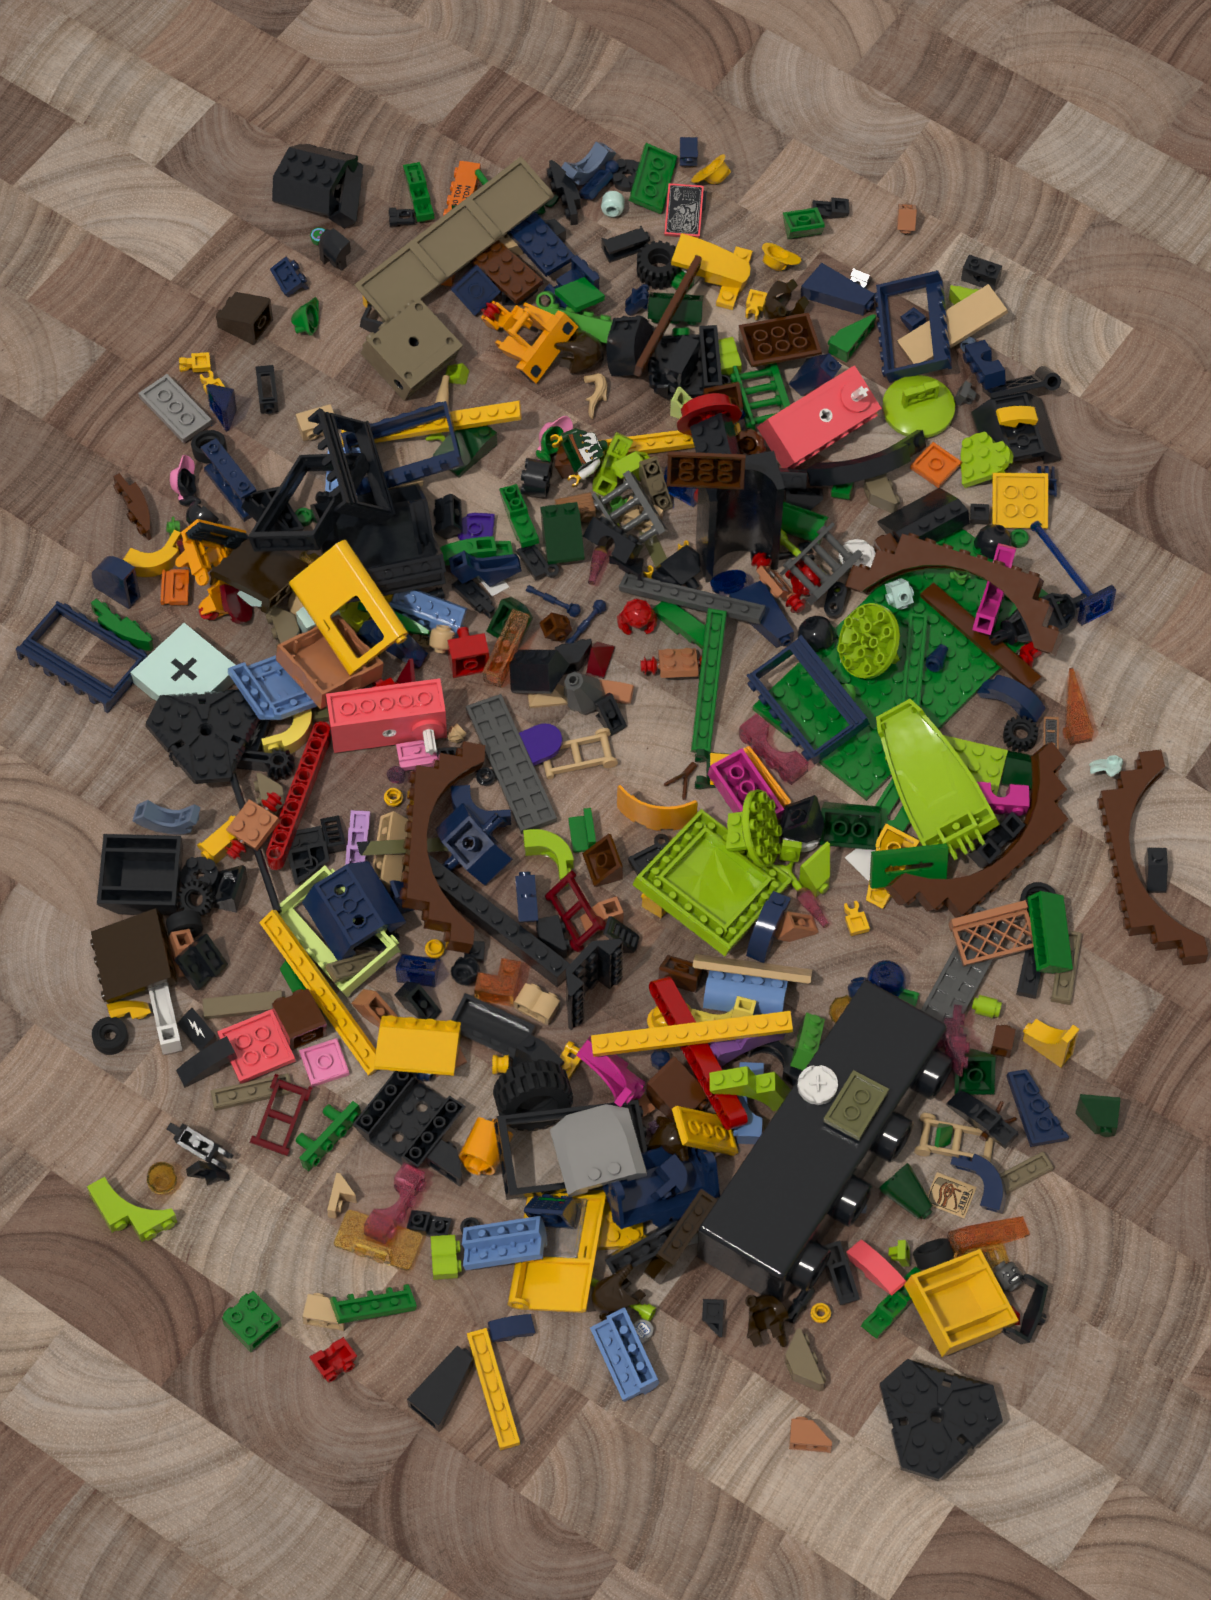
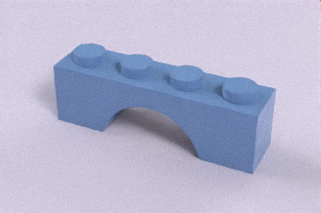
M740 1062L739 1067L748 1066L755 1075L763 1074L764 1063ZM737 1095L747 1114L748 1122L744 1126L734 1128L733 1136H737V1144H755L762 1134V1118L756 1116L747 1105L749 1097Z

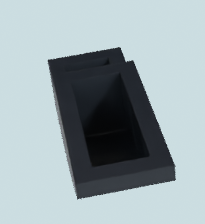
M226 1036L195 1054L182 1064L176 1072L184 1088L220 1071L221 1066L237 1059V1056Z
M836 1241L823 1245L831 1251L825 1269L839 1305L859 1300L857 1288L841 1242Z

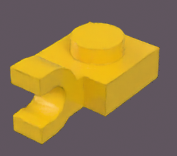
M209 352L191 353V358L180 357L179 371L184 372L192 368L193 372H208V370H211Z

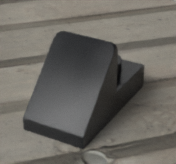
M607 693L594 701L598 714L595 716L604 728L610 729L611 736L627 727L612 693Z

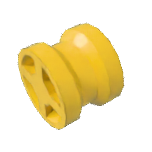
M493 1055L492 1075L506 1073L509 1068V1055H504L503 1057Z

